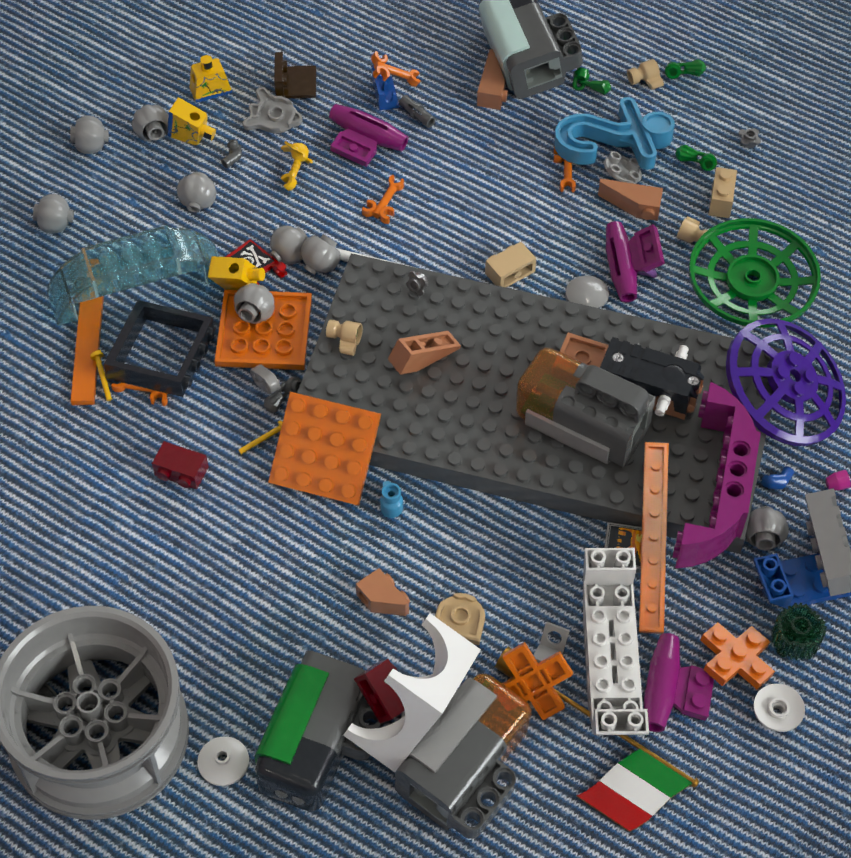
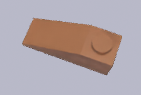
M490 49L477 91V106L501 110L502 103L507 101L508 90H505V79L493 49Z
M600 178L598 196L636 218L658 221L663 188Z
M449 331L400 338L397 340L388 360L400 375L417 372L457 351L461 345Z

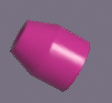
M846 470L834 472L825 478L828 489L834 488V490L840 491L851 488L850 478Z

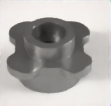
M755 128L741 129L739 131L741 144L746 148H753L761 143V139L758 137L759 131Z
M409 272V281L406 282L408 289L416 292L419 296L424 295V289L428 286L427 277L421 272Z

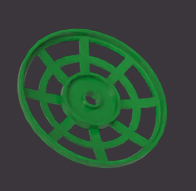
M734 219L712 227L696 242L689 262V278L698 298L716 315L742 326H747L757 321L758 316L769 315L780 310L791 314V316L780 320L792 322L811 307L820 288V266L810 246L790 229L762 219ZM749 229L748 241H738L724 246L717 237L722 233L732 230ZM758 230L775 234L791 244L783 251H780L769 244L758 242ZM710 241L717 252L711 258L708 269L696 266V260L700 251ZM748 248L747 255L739 256L736 259L730 253V251ZM757 249L769 252L776 257L770 261L765 257L757 255ZM797 249L806 259L812 276L798 278L797 270L788 258ZM722 257L729 264L727 273L714 271L717 262ZM781 263H784L791 278H780L777 267ZM695 274L707 277L710 289L717 298L708 300L697 285ZM747 276H756L758 280H750ZM714 279L726 281L730 290L721 294L716 287ZM812 285L810 296L800 310L790 305L797 293L798 286ZM778 286H791V290L785 300L774 294ZM736 296L748 301V309L739 307L731 303L730 300ZM766 299L776 305L769 309L757 310V302ZM724 304L734 311L747 314L749 320L730 315L719 309L718 306ZM761 325L756 328H769L776 325Z

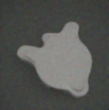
M261 86L256 89V96L260 102L249 105L250 116L244 119L243 128L245 130L261 129L276 134L299 126L303 118L292 105V101L282 96L272 95L265 87Z

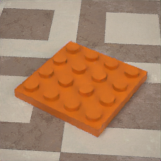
M224 290L214 361L215 367L254 368L261 364L267 369L305 370L312 293L269 291L272 293L275 301L273 315L266 321L253 324L243 321L235 311L234 296L238 290Z
M290 392L268 483L359 505L381 414Z

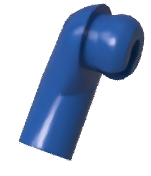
M785 466L780 474L764 475L761 483L763 487H768V489H784L792 478L794 470Z

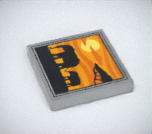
M608 522L604 548H635L636 573L641 572L642 527Z

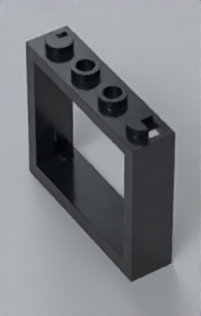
M137 300L104 362L106 379L183 397L187 387L192 385L194 373L199 371L201 358L206 356L210 340L214 339L216 327L213 325V317ZM146 320L198 332L177 376L124 363Z

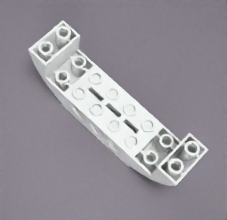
M585 548L583 628L588 710L590 711V722L594 735H649L647 709H643L633 587L636 573L635 548Z

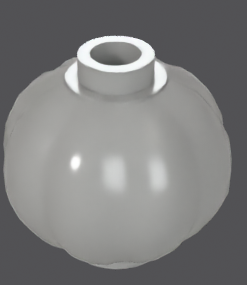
M144 105L134 113L132 128L138 137L144 141L159 140L168 133V113L159 105Z
M85 115L76 120L75 126H71L70 142L75 143L76 149L79 152L94 154L103 148L105 142H109V130H105L98 118Z
M194 172L179 181L177 195L181 204L186 206L189 211L199 212L201 209L210 207L215 202L216 188L213 181L206 174Z
M48 194L40 199L39 204L34 205L33 220L37 221L38 227L42 231L51 234L59 233L65 230L69 223H73L74 210H70L67 201L62 196Z
M288 225L279 227L274 231L270 239L272 250L270 255L277 261L293 265L302 261L300 253L302 244L308 238L306 233L299 227L294 228Z
M322 234L321 238L316 235L307 238L302 244L300 251L301 258L306 264L304 268L314 275L317 271L328 273L334 270L340 261V251L335 248L337 242Z
M250 283L241 287L235 293L234 308L243 321L258 324L268 320L273 315L275 309L274 297L265 286Z
M763 506L750 513L745 537L754 547L765 551L778 547L787 538L789 533L788 523L780 511L774 510L769 506Z

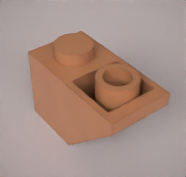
M380 568L356 583V595L370 612L400 616L409 614V597L404 591H399L395 587L392 577L388 573L384 574Z

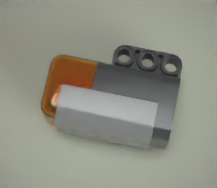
M547 347L538 351L517 384L516 412L519 417L525 420V425L605 464L611 461L624 468L649 429L656 397L649 394L644 388L602 368L587 365L553 348Z
M480 673L473 677V679L467 678L454 693L442 715L396 770L395 790L404 800L443 829L449 830L453 828L468 839L477 838L514 791L516 775L504 762L528 731L532 711L529 703L489 674ZM505 779L510 785L501 786L497 781ZM490 799L494 802V805L488 807L483 805L481 801ZM474 819L478 822V825L470 827L465 821Z

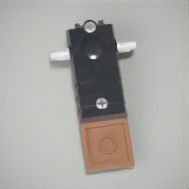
M569 332L566 335L552 373L578 381V379L573 377L574 373L559 366L557 368V364L561 363L577 370L581 363L597 366L644 388L649 394L655 396L653 410H655L656 415L664 416V414L683 420H685L687 413L694 412L704 381L700 364L686 360L689 348L685 345H680L679 350L673 356L647 347L642 348L641 345H632L625 340L622 342L615 337H612L610 344L607 345Z

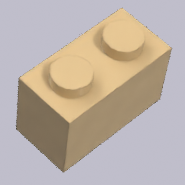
M716 167L708 215L730 218L737 170Z
M522 242L509 246L497 255L490 256L486 260L485 274L494 285L508 287L535 272L536 257Z

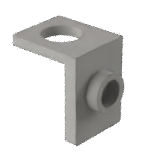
M546 622L540 644L533 655L539 663L559 651L563 655L570 630ZM551 631L558 632L562 637L561 642L554 643L550 641L548 633Z

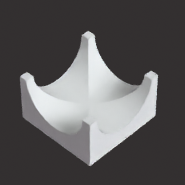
M431 613L426 617L422 626L428 631L434 643L435 665L433 674L423 677H412L392 669L385 679V682L393 688L402 701L405 711L402 712L401 719L390 725L375 729L362 728L351 723L344 733L346 738L393 772H396L442 715L481 650Z

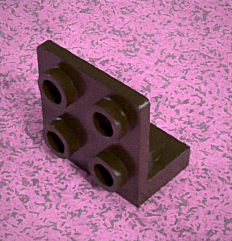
M275 52L274 84L276 96L285 98H315L316 66H288L287 60L283 59V52Z

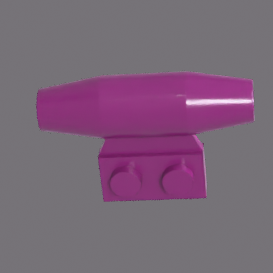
M334 104L330 110L329 119L345 129L342 132L340 131L330 145V151L360 165L368 166L377 153V145L402 152L408 143L409 137L388 122L359 109Z
M613 221L606 225V255L612 282L620 301L625 303L632 302L637 298V272H648L665 264L658 229L652 224L635 232L634 236L629 240L621 222Z
M671 633L660 635L648 671L644 694V709H647L649 731L662 732L665 730L673 706L681 714L706 721L709 716L714 679L700 667L691 665L680 668V639Z

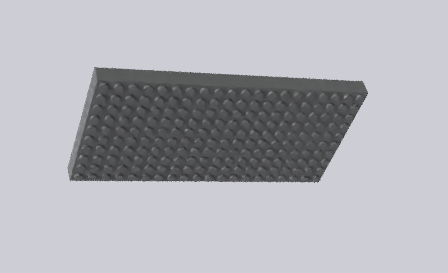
M351 253L297 393L380 413L381 418L369 463L371 466L596 520L642 527L644 443H669L666 536L677 539L678 531L683 532L685 523L709 527L710 524L709 517L713 507L712 499L717 483L716 476L720 465L719 458L721 448H723L724 432L702 428V418L698 417L703 391H708L710 382L715 383L732 394L726 375V357L733 338ZM411 271L421 272L428 279V286L424 289L425 293L422 296L408 289L406 282L409 281L408 274ZM330 319L339 321L340 324H343L345 321L362 324V337L360 343L356 346L354 356L340 353L339 337L335 339L326 337V328ZM449 331L461 345L457 351L417 372L400 375L388 360L397 340L400 338ZM568 332L607 345L610 344L612 337H615L622 342L625 340L632 345H641L642 348L647 347L673 356L679 350L680 345H685L689 348L686 360L699 363L701 374L704 376L701 394L698 395L694 412L686 414L685 420L667 414L658 416L655 414V410H653L649 429L624 468L611 461L605 464L525 425L526 413L522 411V407L545 374L556 378V374L552 373L553 366ZM745 340L741 342L738 350L737 367H750L751 355L756 347L751 342ZM770 346L777 353L784 351V349ZM761 351L759 357V367L767 368L772 358L763 351ZM752 376L739 377L747 398L757 410L765 401L758 393ZM761 377L765 389L771 396L774 391L770 387L767 377ZM771 410L763 417L768 422L770 420ZM763 432L760 435L749 512L741 538L736 537L726 551L740 554L745 541L766 434Z

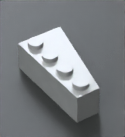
M834 488L805 494L810 521L806 522L808 535L814 536V538H810L813 553L818 552L819 554L815 555L818 570L823 569V572L820 573L823 588L828 587L830 596L850 593L851 549L848 544L845 527H843L839 506H837Z

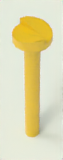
M97 350L90 355V358L96 361L106 401H111L112 397L101 361L104 353L101 350Z
M279 420L277 422L279 426L238 449L239 453L243 454L280 432L283 422Z

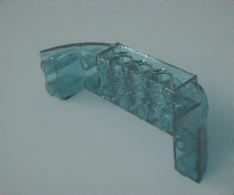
M168 225L81 248V252L61 265L49 282L47 293L57 326L78 320L75 308L76 303L201 269L206 284L213 283L214 281L208 278L211 256L219 257L215 244L199 232L184 228H169Z

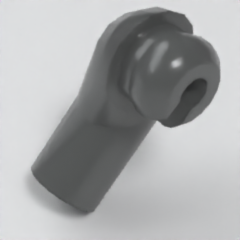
M232 139L227 143L229 155L221 160L225 168H229L242 157V147L236 139Z

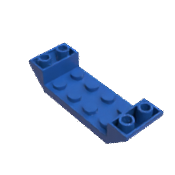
M818 553L780 561L777 554L753 559L770 604L792 609L851 596V592L830 596L828 587L823 588L820 573L823 572V569L818 570L815 555H819Z

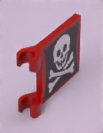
M251 239L225 256L244 258L255 267L263 268L265 273L273 269L279 278H283L288 274L285 271L286 265L283 262L277 261Z

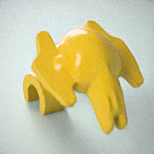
M285 141L286 145H283L281 149L284 152H291L294 161L289 173L284 174L281 179L286 183L283 185L284 188L291 191L296 187L297 181L295 177L300 169L301 162L305 161L307 164H312L313 161L308 158L309 151L305 144H290Z

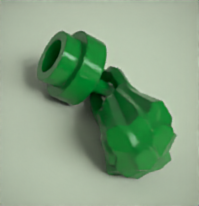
M700 59L686 63L670 62L665 67V74L670 79H676L680 74H691L699 77L706 71V65Z
M578 67L574 71L572 85L575 90L580 91L585 86H588L603 95L611 90L608 80L589 82L590 75L588 74V69Z
M686 144L676 149L675 154L680 162L693 161L700 163L702 169L706 171L713 170L717 165V158L711 153L694 150Z

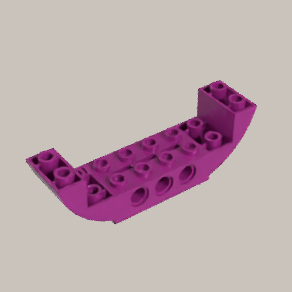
M710 382L708 391H703L698 417L702 418V428L724 432L723 448H721L719 458L720 465L716 476L717 483L712 499L713 507L709 517L710 524L709 527L685 523L683 532L678 531L672 558L677 559L675 568L693 567L706 563L720 555L736 537L741 538L749 512L761 432L756 431L751 416L741 402L726 389L713 382Z

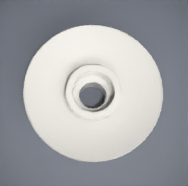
M767 685L757 693L754 699L753 708L757 719L770 730L777 732L793 730L804 718L805 705L802 697L797 691L787 685ZM773 709H780L782 714L775 713Z
M214 738L201 749L197 761L198 769L201 776L210 784L216 786L234 784L245 775L248 769V751L235 738ZM220 755H227L225 760H218Z

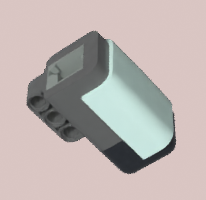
M480 0L479 13L484 33L490 48L495 53L508 88L514 91L517 98H527L563 84L566 72L574 70L583 64L581 45L565 14L557 13L545 17L538 0Z

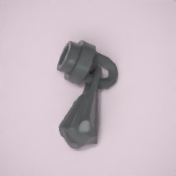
M290 377L287 381L283 382L279 390L264 400L263 405L270 413L277 412L282 401L290 392H298L302 381L297 377Z

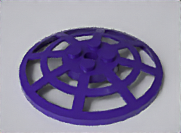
M780 319L754 321L735 335L727 351L726 375L732 395L746 408L753 420L754 426L772 439L793 446L817 444L837 430L845 413V386L837 364L821 342L803 328ZM761 325H776L780 334L769 335L761 340L750 333V331ZM787 329L796 332L797 334L808 340L813 345V347H811L803 340L795 336L789 335ZM743 339L756 346L751 355L750 367H737L738 350ZM783 340L786 351L777 353L768 343ZM792 342L809 351L804 357L795 352ZM761 351L772 358L767 368L759 367ZM819 353L824 357V359L826 360L827 364L829 365V367H830V369H831V371H832V373H833V376H834L835 380H834V379H831L830 372H829V370H828V368H827L825 362L823 361V359H822L821 356L819 355ZM815 359L820 364L825 376L817 375L811 364ZM790 374H792L795 377L796 381H793L791 379ZM752 376L758 393L765 401L757 410L747 398L739 377ZM761 377H767L769 385L774 391L771 396L765 389ZM818 384L827 386L825 402L816 393ZM833 389L838 390L839 412L836 420H834L829 411L833 399ZM782 399L794 404L795 413L783 408L777 402ZM811 399L819 410L811 414H804L803 403ZM773 409L779 415L795 421V433L790 434L780 430L763 417ZM822 416L825 418L829 425L826 431L812 436H804V422L814 421Z

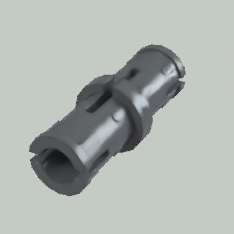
M404 95L399 100V105L408 111L413 119L419 120L427 128L434 125L436 118L429 114L422 104H417L408 95ZM413 108L418 110L422 115L418 114L415 110H413Z

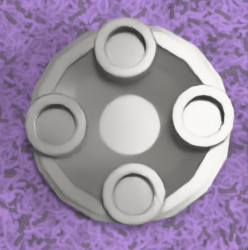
M616 151L610 152L609 156L605 158L604 167L609 175L616 180L633 184L641 181L642 173L636 158L629 159L621 156Z
M588 275L579 276L571 280L567 285L565 298L569 302L596 308L604 306L609 297L607 285L602 280Z

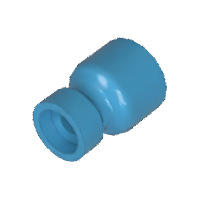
M385 481L383 482L382 496L380 498V511L388 518H395L402 514L403 497L401 489L397 484Z

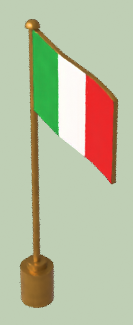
M507 647L500 655L495 668L512 678L514 675L502 658L504 653L511 650L510 647ZM556 690L562 700L590 717V711ZM617 735L638 750L618 762L594 786L576 795V797L628 832H631L646 823L672 797L690 785L691 787H697L699 780L691 778L627 735Z

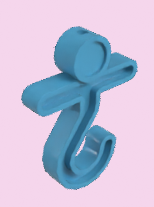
M624 97L620 100L618 111L621 123L591 114L567 116L559 121L555 128L554 146L560 157L578 165L594 164L598 149L596 143L580 141L576 139L578 137H586L615 147H631L640 168L650 170L655 166L656 149L666 148L671 144L675 122L670 115L664 112H651L642 117L636 101L633 98Z

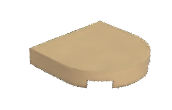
M456 593L444 601L442 600L437 607L435 617L472 644L480 645L485 624V610L477 599L466 593Z

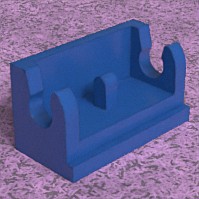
M372 66V83L379 111L399 108L392 76H389L386 81H383L381 74L374 78L373 71L375 68Z

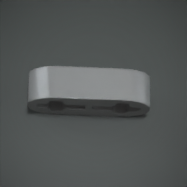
M259 364L250 370L251 377L256 385L268 394H272L281 388L274 373L263 365Z

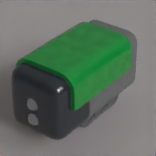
M305 652L301 664H296L292 670L254 756L257 785L261 793L305 811H316L325 801L342 756L360 761L366 760L371 756L363 749L357 748L355 743L344 736L351 723L367 729L381 728L385 723L378 721L354 680L355 677L365 670L318 652ZM367 719H374L377 723L367 725L364 722Z

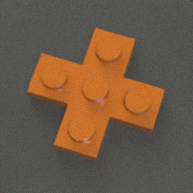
M717 622L700 639L702 643L716 654L705 665L703 670L721 686L725 685L738 673L757 690L775 672L758 657L769 646L770 641L753 626L736 638Z
M525 642L503 654L502 658L514 677L496 686L494 691L507 711L530 700L541 719L545 720L565 708V704L553 686L573 676V671L560 651L539 663Z

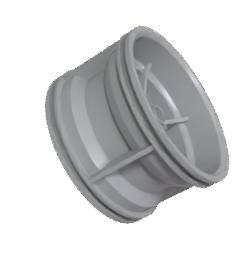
M73 607L55 612L38 620L19 634L3 653L0 659V742L9 755L11 765L20 783L30 796L42 806L60 815L75 819L100 820L120 816L152 800L168 785L178 771L189 739L188 713L180 690L178 671L172 652L162 636L143 619L112 607ZM114 660L129 664V666L117 678H108L101 682L92 661ZM68 669L70 692L59 693L56 697L37 695L45 683ZM153 684L159 696L158 714H144L130 708ZM85 687H91L87 692H80ZM109 692H117L113 697H106V694ZM72 705L69 710L62 711L64 706ZM117 714L123 715L119 720H112ZM27 723L55 728L58 731L51 741L36 753L28 742ZM78 728L76 733L67 734L70 729ZM104 733L101 738L93 739L95 734ZM120 741L142 744L135 751L121 759ZM82 753L87 754L92 769L66 770Z

